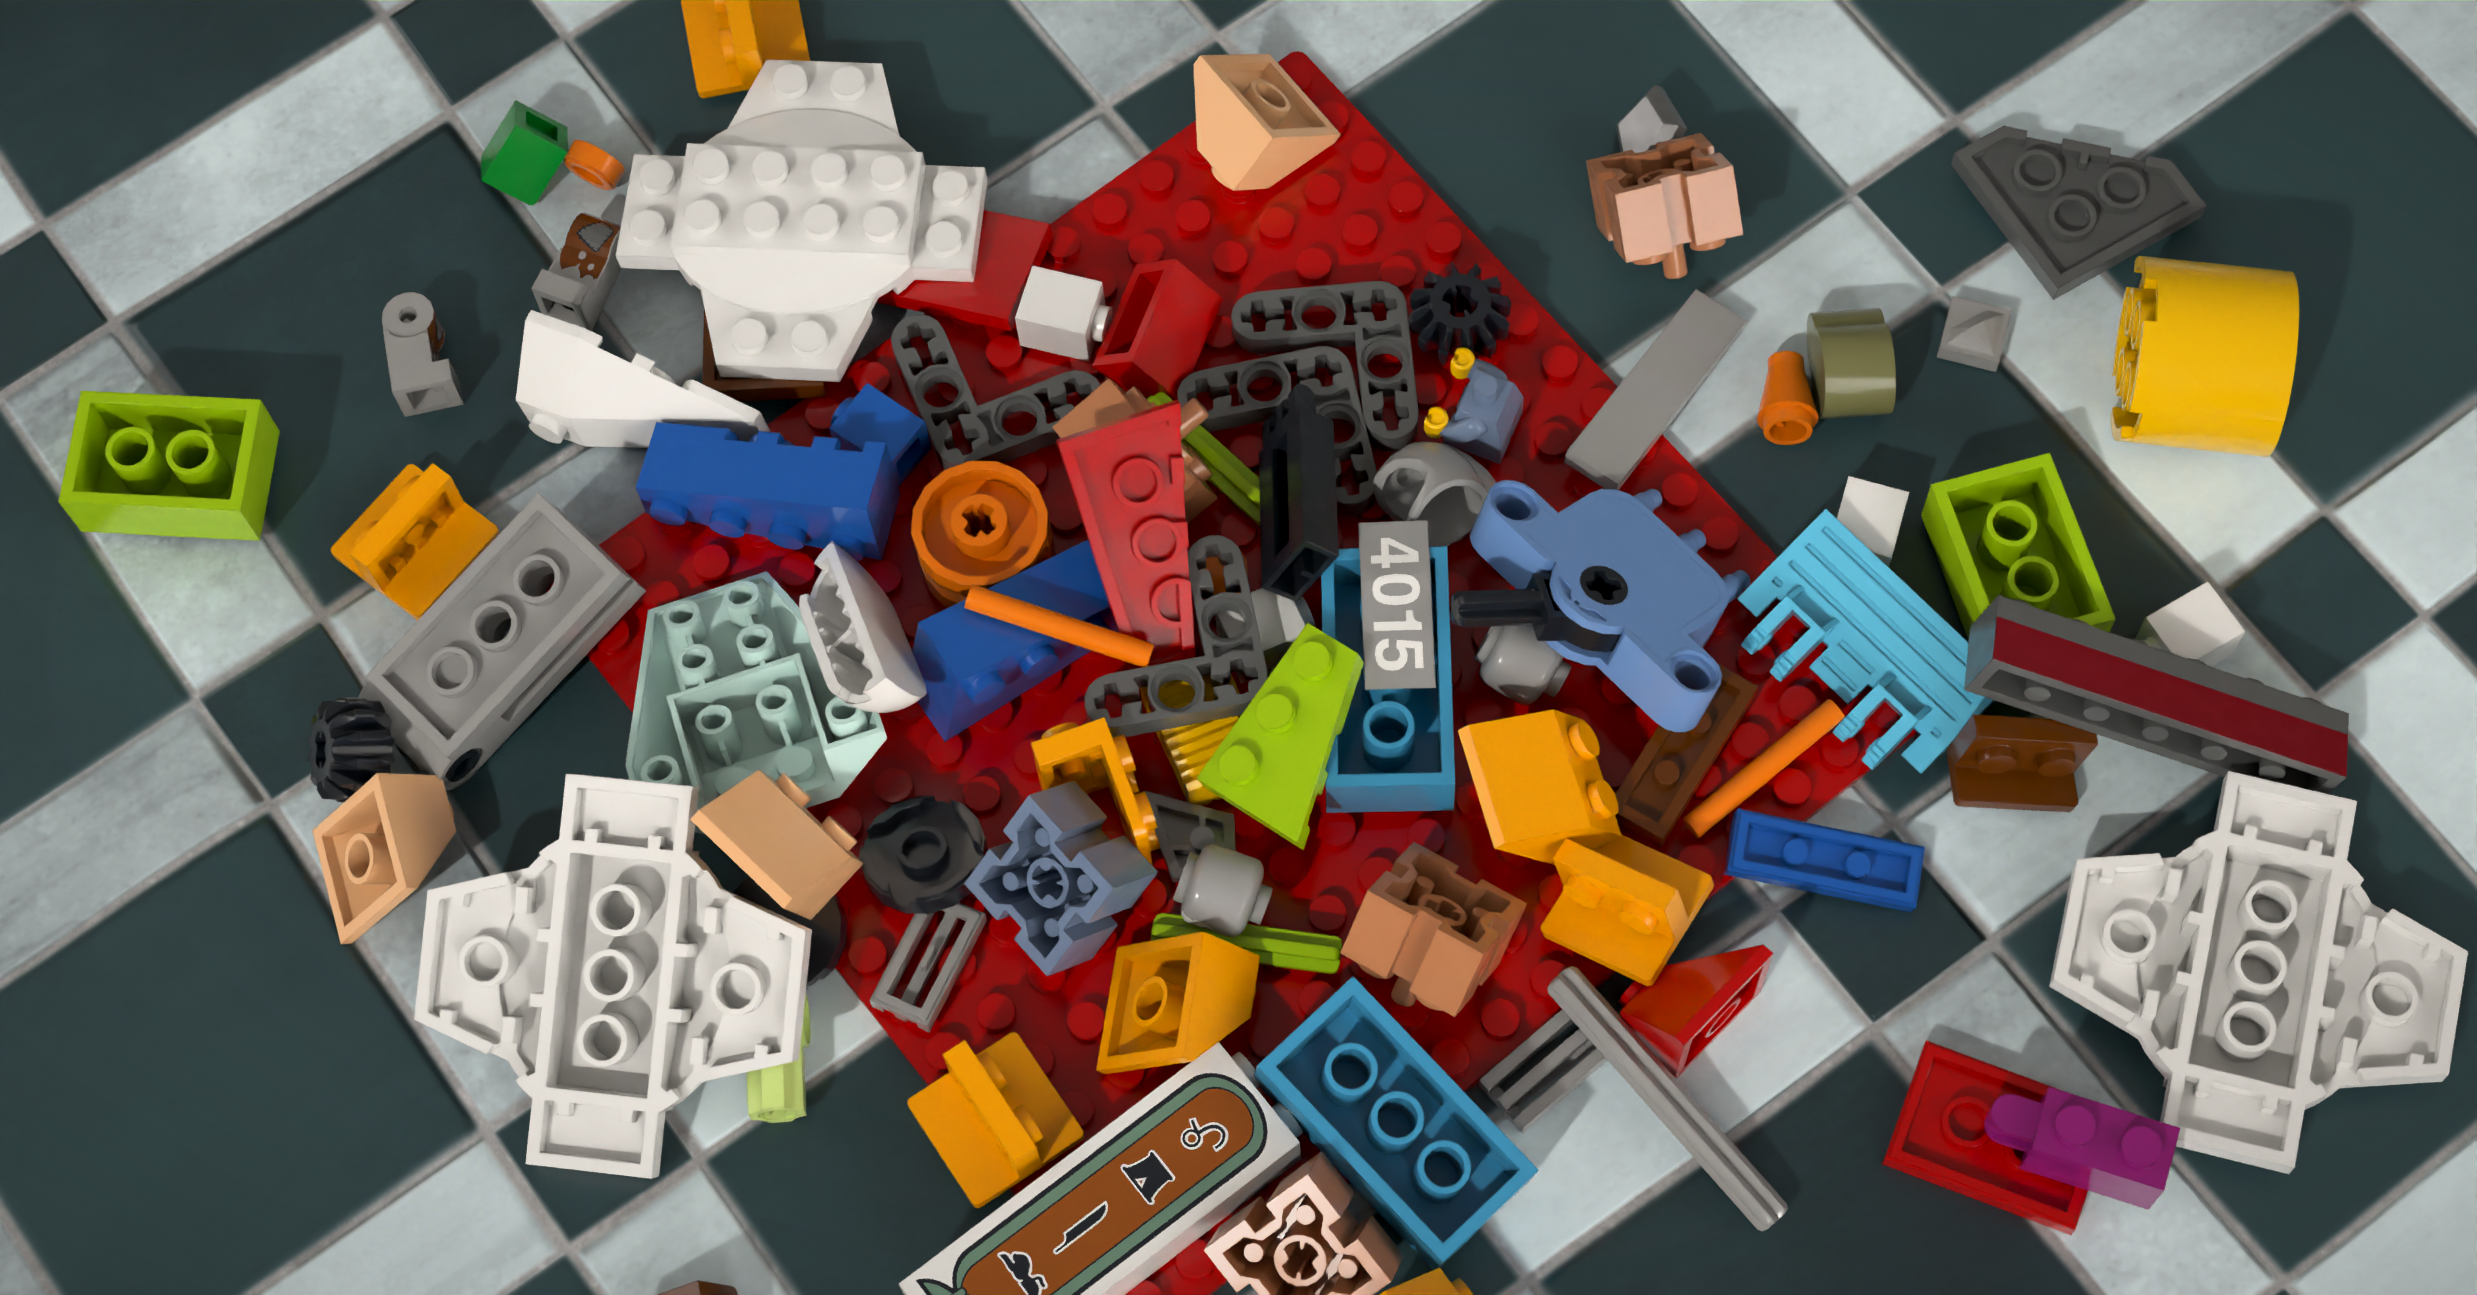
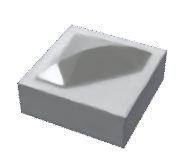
M1952 296L1936 358L1996 372L2012 310Z

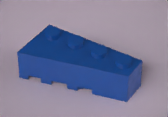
M656 422L636 484V490L645 512L661 523L681 526L685 521L708 525L714 532L727 537L739 538L744 536V533L767 537L772 543L780 547L794 550L801 549L804 545L825 549L833 541L856 561H861L863 557L882 560L900 498V491L886 442L865 441L863 451L858 452L841 450L842 443L838 438L814 436L812 446L803 447L795 446L785 440L780 433L758 431V434L753 435L750 438V442L739 441L738 436L728 428Z
M1088 540L988 588L989 590L1118 632ZM965 599L918 622L912 653L925 682L926 695L917 702L946 742L1092 650L965 609Z

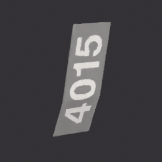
M1428 520L1358 523L1365 690L1436 688Z

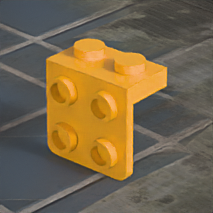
M1105 717L1081 726H1078L1076 723L1057 725L1047 730L1042 735V739L1032 742V750L1042 791L1071 781H1075L1086 794L1108 787L1127 839L1153 866L1151 851L1160 849L1155 832L1157 823L1145 791L1134 795V793L1139 792L1133 773L1136 769L1124 735L1112 738Z

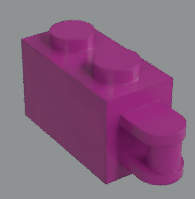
M2048 1087L2040 1102L2014 1094L2002 1095L1995 1100L1984 1120L1985 1132L1992 1141L2023 1151L2019 1169L2147 1210L2151 1208L2165 1190L2180 1132L2179 1127L2052 1087Z

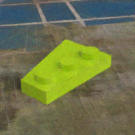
M1307 623L1197 776V780L1209 791L1304 850L1310 832L1307 824L1317 795H1322L1328 776L1325 768L1336 735L1342 732L1364 664L1359 654Z

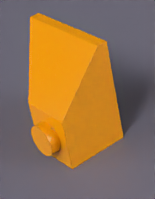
M1204 931L1117 947L1096 1071L1111 1074L1192 1062L1251 1018L1253 1000L1256 994V979L1260 956Z

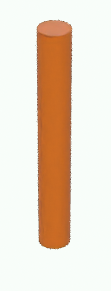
M973 584L964 606L965 609L1140 667L1148 666L1154 648L1152 643Z
M1827 699L1682 818L1686 827L1695 837L1700 838L1845 718L1840 708L1832 700Z

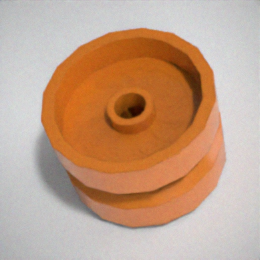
M968 461L945 469L924 487L913 508L911 535L917 551L920 568L929 592L946 609L967 599L972 584L988 589L1054 556V542L1050 530L1049 515L1039 488L1020 470L1000 462Z

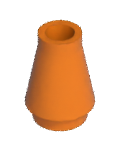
M1794 351L1776 352L1768 358V372L1757 415V423L1763 429L1765 438L1770 442L1779 445H1794L1806 441L1812 435L1813 427L1818 422V413L1804 370L1803 356Z

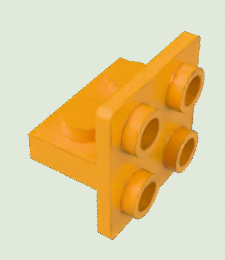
M681 0L696 89L700 98L750 90L766 59L810 61L799 0Z
M433 463L424 472L414 464H409L331 547V553L335 559L418 621L500 534V531L495 524L463 501L451 476Z
M1623 835L1593 850L1566 838L1553 858L1564 885L1563 892L1542 923L1541 931L1545 938L1643 985L1651 986L1658 978L1712 891L1714 883L1709 874Z
M1015 1032L1009 1033L977 1055L973 1053L965 1040L943 1054L949 1073L910 1097L907 1102L910 1111L975 1208H981L1084 1139L1082 1128L1020 1036Z

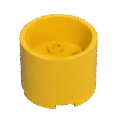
M2138 256L2135 260L2134 272L2141 273L2142 277L2139 288L2126 287L2115 345L2112 376H2116L2115 394L2122 397V408H2112L2111 429L2114 440L2269 457L2274 451L2282 432L2295 371L2299 331V293L2294 273L2283 270Z

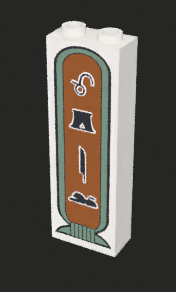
M1218 1042L901 1281L899 1286L904 1295H1125L1300 1161L1301 1149L1297 1137L1303 1134L1302 1129L1289 1110L1280 1103H1276L1271 1107L1256 1089L1259 1083L1254 1077L1255 1069L1246 1057L1240 1052L1231 1057Z

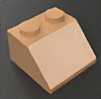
M757 770L699 809L690 819L782 908L809 920L813 919L864 864L850 851L857 843L856 839L830 816L821 824L804 808L812 798L785 773H782L775 780L766 773Z

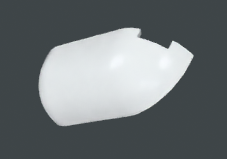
M831 541L814 562L822 571L813 586L811 595H800L799 599L800 614L826 685L842 701L863 711L888 713L909 707L926 695V685L897 613L887 595L872 576L850 554Z

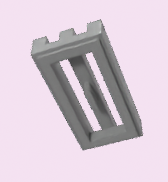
M960 902L955 906L941 910L946 913L900 1000L892 995L935 912L931 914H914L870 998L872 1007L882 1012L887 1010L894 1013L896 1018L905 1022L908 1020L914 1022L918 1028L930 1033L987 922L985 913ZM960 919L966 921L922 1008L916 1007L915 1005Z
M1563 1009L1479 1080V1087L1522 1134L1608 1061L1596 1048L1525 1110L1521 1111L1515 1105L1516 1102L1589 1041L1587 1036L1578 1029L1504 1093L1499 1086L1574 1023Z

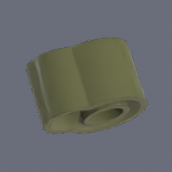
M1880 308L1809 313L1806 333L1807 353L1813 398L1818 417L1820 419L1891 414L1894 410L1896 397V366L1892 336L1889 326L1885 323L1882 310Z

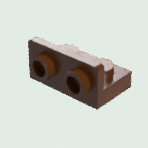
M1973 714L1946 749L1953 801L1959 807L2072 812L2078 805L2074 772L2098 745L2097 734L2052 719Z

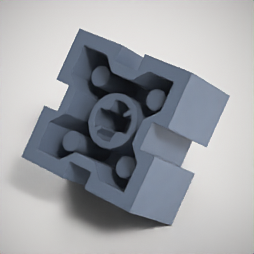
M1075 781L1028 795L1003 830L1011 842L990 848L964 883L997 921L1011 916L1022 929L1014 940L1047 977L1091 960L1118 926L1111 915L1131 908L1158 873L1125 835L1110 840L1102 832V824L1107 816Z

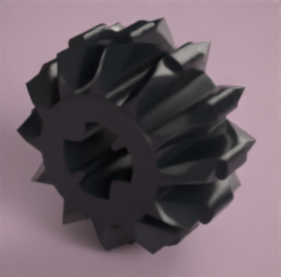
M1452 261L1446 267L1445 278L1428 271L1424 277V288L1414 289V292L1411 294L1410 307L1413 311L1409 314L1408 319L1409 330L1413 334H1419L1418 347L1421 349L1422 354L1439 349L1438 361L1441 362L1442 366L1451 360L1452 355H1455L1456 349L1462 347L1471 350L1473 354L1476 351L1491 359L1492 355L1496 352V341H1505L1509 334L1510 326L1506 318L1511 314V301L1508 299V296L1500 295L1501 282L1498 276L1481 281V269L1477 263L1469 269L1467 274H1459L1458 268ZM1456 313H1464V317H1456Z
M337 698L332 701H322L317 714H314L311 720V737L307 739L310 745V754L307 761L311 763L312 768L310 779L317 787V791L322 799L345 802L376 773H391V764L395 762L392 754L395 738L391 736L390 732L392 721L389 715L385 714V709L380 701L366 700V698Z

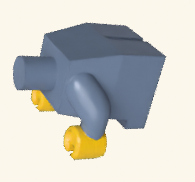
M1463 347L1458 348L1455 351V359L1453 357L1451 360V373L1457 379L1468 378L1470 382L1465 386L1456 407V414L1453 413L1451 420H1448L1447 412L1441 407L1429 409L1428 417L1424 421L1425 433L1431 438L1443 437L1444 444L1500 464L1510 443V437L1513 436L1522 415L1524 397L1516 385L1508 381L1506 374L1502 370L1486 361L1475 359L1471 350Z

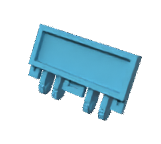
M1827 509L1737 598L1756 618L1776 599L1780 602L1742 642L1741 646L1751 655L1756 653L1757 650H1762L1772 640L1773 635L1793 615L1809 629L1789 650H1785L1775 660L1770 673L1779 682L1789 676L1822 642L1828 648L1809 668L1847 705L1867 686L1872 689L1833 730L1832 733L1842 742H1845L1848 738H1853L1884 702L1901 717L1882 737L1877 738L1867 748L1862 761L1871 770L1880 764L1915 730L1920 736L1901 756L1922 774L1946 751L1947 747L1973 714L1981 715L1995 701L1964 690L1969 643Z

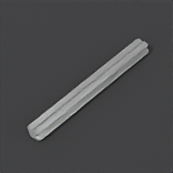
M1570 966L1558 974L1550 982L1547 988L1548 994L1756 1229L1760 1231L1769 1229L1788 1210L1787 1203L1577 967Z

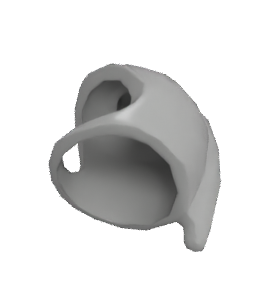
M1422 441L1408 444L1392 454L1376 473L1372 484L1376 501L1387 515L1395 521L1428 520L1429 547L1450 546L1471 533L1484 500L1496 481L1482 465L1467 453L1448 444Z

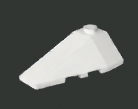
M533 310L529 312L525 320L516 402L529 420V428L536 435L549 442L559 444L565 439L586 447L648 448L656 422L728 428L738 436L739 441L750 442V438L753 435L758 434V431L771 432L760 411L695 380H686L683 386L680 387L665 372L654 367L655 361L636 353L631 363L599 348L603 342V337L592 331Z

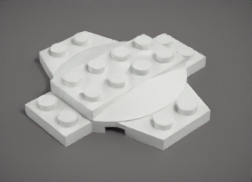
M766 59L728 129L715 135L704 144L687 143L685 156L634 154L616 258L620 268L679 270L690 286L695 285L701 290L715 362L721 377L840 382L873 321L871 311L879 297L892 289L898 295L914 280L974 282L988 181L985 167L925 164L923 152H916L908 142L899 136L882 63Z
M2228 771L2222 783L2214 831L2196 839L2192 846L2183 850L2176 857L2162 858L2160 853L2077 858L2072 869L2049 987L2139 1040L2146 1055L2164 1076L2163 1087H2166L2160 1122L2180 1128L2176 1147L2289 1174L2295 1168L2305 1109L2313 1107L2330 1097L2339 1088L2442 1082L2449 1075L2468 951L2395 909L2387 913L2371 903L2366 892L2361 887L2364 879L2347 861L2357 801Z
M566 774L559 839L539 852L540 856L529 868L495 874L427 891L414 1020L485 1054L493 1053L509 1061L518 1076L515 1081L532 1098L525 1164L649 1179L658 1177L666 1111L672 1110L675 1105L682 1102L704 1081L799 1060L812 929L723 889L717 877L699 857V851L693 850L695 824L690 819L697 812L698 786Z

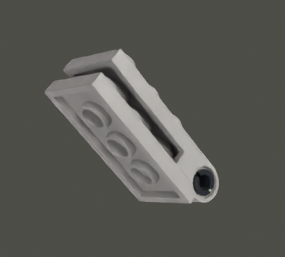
M538 493L365 676L369 681L363 687L358 698L380 701L385 709V714H388L392 721L390 732L391 736L395 738L394 743L426 775H437L440 780L443 779L445 790H452L465 783L479 770L646 590L563 511L556 506L554 507L546 498ZM553 583L551 589L546 593L548 587ZM510 628L509 633H508L507 636L503 639L505 633H506L507 630Z

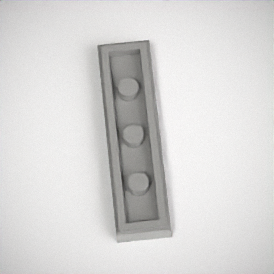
M1696 289L1570 446L1563 462L1604 489L1619 490L1740 336L1746 320Z

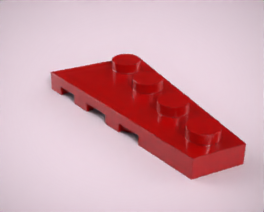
M1178 400L1056 440L1117 631L1154 644L1148 666L1195 658L1192 592L1189 580L1187 547H1189L1188 524L1185 517L1184 457L1182 456L1180 426H1182L1181 406ZM1128 663L1130 670L1142 668L1140 666Z

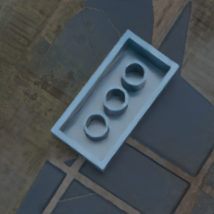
M1447 546L1429 547L1436 688L1365 690L1363 664L1342 732L1335 737L1325 768L1328 773L1325 782L1326 813L1454 810L1455 762ZM1359 548L1338 549L1339 556L1321 575L1322 632L1357 652L1364 662Z
M1354 976L1256 1067L1254 1077L1259 1083V1087L1275 1104L1280 1103L1289 1110L1307 1138L1326 1155L1329 1161L1432 1270L1441 1267L1527 1185L1539 1171Z

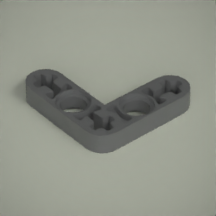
M1384 281L1257 291L1246 294L1237 300L1232 309V333L1235 342L1242 349L1250 353L1264 354L1298 351L1319 346L1343 347L1355 345L1361 409L1369 442L1373 447L1382 451L1396 452L1414 441L1418 431V403L1407 305L1403 293L1397 286ZM1353 304L1354 325H1346L1345 305ZM1372 304H1384V309L1387 312L1386 320L1375 321L1374 315L1371 312ZM1313 306H1325L1335 313L1336 319L1327 328L1313 329L1303 322L1302 316L1304 312ZM1292 309L1293 330L1285 331L1284 310ZM1264 314L1266 331L1254 332L1251 323L1252 315ZM1390 354L1397 357L1402 364V368L1394 377L1379 378L1368 369L1370 360L1377 355ZM1394 396L1395 414L1399 420L1397 430H1387L1385 422H1383V397Z
M921 314L908 316L899 321L893 329L891 336L896 363L917 412L926 423L930 442L944 469L968 461H997L1004 464L1055 444L1056 440L1060 439V437L1052 427L1074 409L1072 404H1068L1067 395L1077 392L1081 399H1085L1100 386L1098 380L1091 374L1073 370L977 406L946 333L937 320L928 315ZM918 336H921L922 340L928 343L933 363L932 366L924 370L918 352L911 346L910 341ZM939 383L951 384L958 390V395L950 405L939 408L933 407L925 401V394L933 385ZM1046 401H1049L1051 412L1054 411L1055 422L1047 424L1045 409L1042 405ZM1018 411L1029 412L1037 419L1034 429L1022 436L1011 435L1003 428L1005 419L1010 414ZM957 421L960 422L965 439L972 443L973 452L968 455L962 456L960 450L955 448L949 425Z
M1319 346L1199 370L1189 374L1181 382L1177 390L1178 401L1181 407L1190 399H1197L1198 393H1209V397L1213 400V409L1207 411L1209 417L1200 425L1208 432H1214L1266 421L1270 415L1275 414V410L1284 399H1288V394L1292 390L1289 373L1297 372V383L1308 386L1315 394L1316 413L1329 419L1346 420L1355 430L1353 436L1348 441L1334 443L1337 514L1345 517L1358 516L1366 513L1374 505L1376 498L1372 483L1377 470L1352 368L1347 356L1340 350L1329 346ZM1327 368L1329 375L1333 376V385L1322 387L1319 379H1315L1316 370ZM1261 377L1275 379L1282 387L1280 394L1275 399L1264 402L1252 398L1247 389L1254 380ZM1237 384L1240 406L1232 407L1229 385ZM1351 459L1353 479L1359 484V494L1348 496L1346 489L1341 487L1342 471L1340 462Z
M1220 535L1207 536L1194 543L1188 552L1192 603L1204 656L1110 673L1097 678L1089 685L1085 694V712L1088 722L1105 717L1113 738L1122 734L1124 737L1242 715L1268 679V673L1243 556L1239 547L1231 539ZM1210 557H1218L1220 564L1225 565L1223 569L1225 592L1214 595L1211 573L1205 569L1207 565L1206 559ZM1222 611H1233L1244 619L1245 627L1235 637L1221 638L1210 630L1209 623L1211 618ZM1243 671L1245 679L1252 680L1248 683V692L1236 694L1233 685H1226L1231 681L1232 672ZM1211 675L1214 701L1205 702V683L1202 676ZM1182 680L1193 687L1195 696L1187 706L1171 708L1165 706L1158 697L1160 689L1170 681ZM1148 687V701L1151 713L1143 714L1139 688ZM1111 694H1118L1119 701L1125 704L1122 706V716L1117 718H1110L1107 709H1101L1105 707V697Z

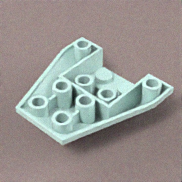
M767 571L648 610L625 764L630 780L698 786V811L757 770L766 773L775 780L782 773H785L812 798L804 807L808 808L840 797L887 739L879 713L863 711L852 707L828 689L803 623L799 606ZM695 825L694 832L705 834Z

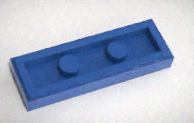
M1737 809L1732 817L1723 875L1912 912L1917 906L1925 846Z

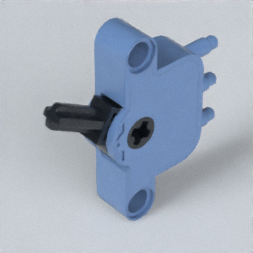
M1503 480L1495 483L1490 488L1471 529L1470 540L1477 553L1516 590L1457 591L1451 598V620L1453 624L1462 627L1532 625L1538 641H1546L1549 647L1566 659L1584 665L1597 666L1661 727L1673 732H1687L1698 725L1722 680L1719 665L1703 647L1709 640L1727 604L1739 597L1742 591L1750 586V577L1745 571L1737 570L1733 574H1727L1721 578L1697 554V551L1706 544V536L1702 531L1693 529L1688 533L1677 536L1653 514L1654 509L1662 504V496L1656 489H1649L1644 493L1641 492L1634 496L1616 489H1600L1591 492L1558 513L1526 484L1515 480Z

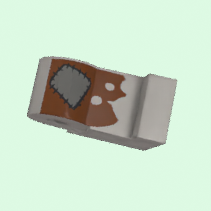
M580 213L575 218L567 233L564 247L560 248L548 271L541 269L531 288L542 314L583 327L589 331L593 330L622 269L616 258L621 225L588 213ZM563 305L573 308L574 311L566 309Z
M407 292L395 296L386 304L382 312V325L391 389L404 416L407 417L464 405L461 383L449 358L440 360L439 351L444 344L445 332L431 301L424 295L415 292Z

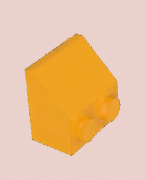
M1553 709L1470 724L1458 730L1495 849L1555 865L1553 858L1566 838L1593 850L1622 836L1615 817L1619 811L1618 801L1610 785L1603 780L1596 758L1600 752L1599 743L1594 731L1583 719Z

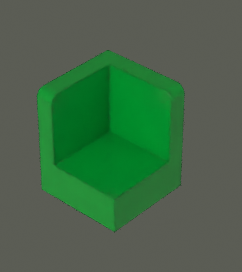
M515 100L481 156V181L528 205H535L568 153V127Z

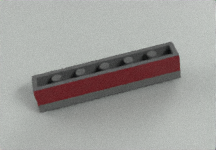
M2000 595L1970 626L1964 683L1965 691L2223 777L2226 776L2228 771L2325 794L2330 793L2347 778L2349 713L2323 705L2315 699L2299 697L2264 685L2259 680L2243 678L2207 666L2200 660L2184 658L2151 647L2141 640L2128 639L2092 627L2082 620L2068 619L2033 607L2025 601L2009 599Z

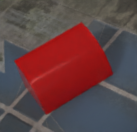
M1177 259L1136 264L1092 366L1105 377L1130 390L1135 386L1147 397L1164 392L1173 401L1178 400L1177 390L1181 382L1193 372L1223 298Z

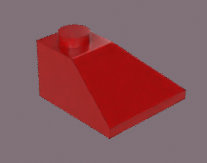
M1763 944L1666 965L1653 985L1646 986L1634 981L1618 1000V1004L1623 1008L1620 1011V1016L1677 1079L1758 996L1762 990L1773 952Z

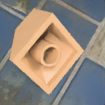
M1270 54L1200 55L1194 63L1197 150L1212 166L1211 170L1214 177L1233 191L1267 189L1334 144L1341 135Z
M376 773L312 830L340 943L352 944L414 892L457 832L454 823L453 807L448 801L443 779L440 780L437 775Z

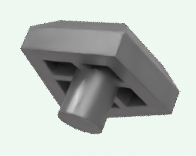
M1654 85L1615 125L1620 152L1633 150L1635 153L1656 149V143L1681 138L1688 129L1665 90L1657 85Z
M1145 791L1157 823L1155 832L1160 844V851L1172 882H1179L1189 852L1199 855L1201 850L1209 844H1217L1236 851L1234 814Z

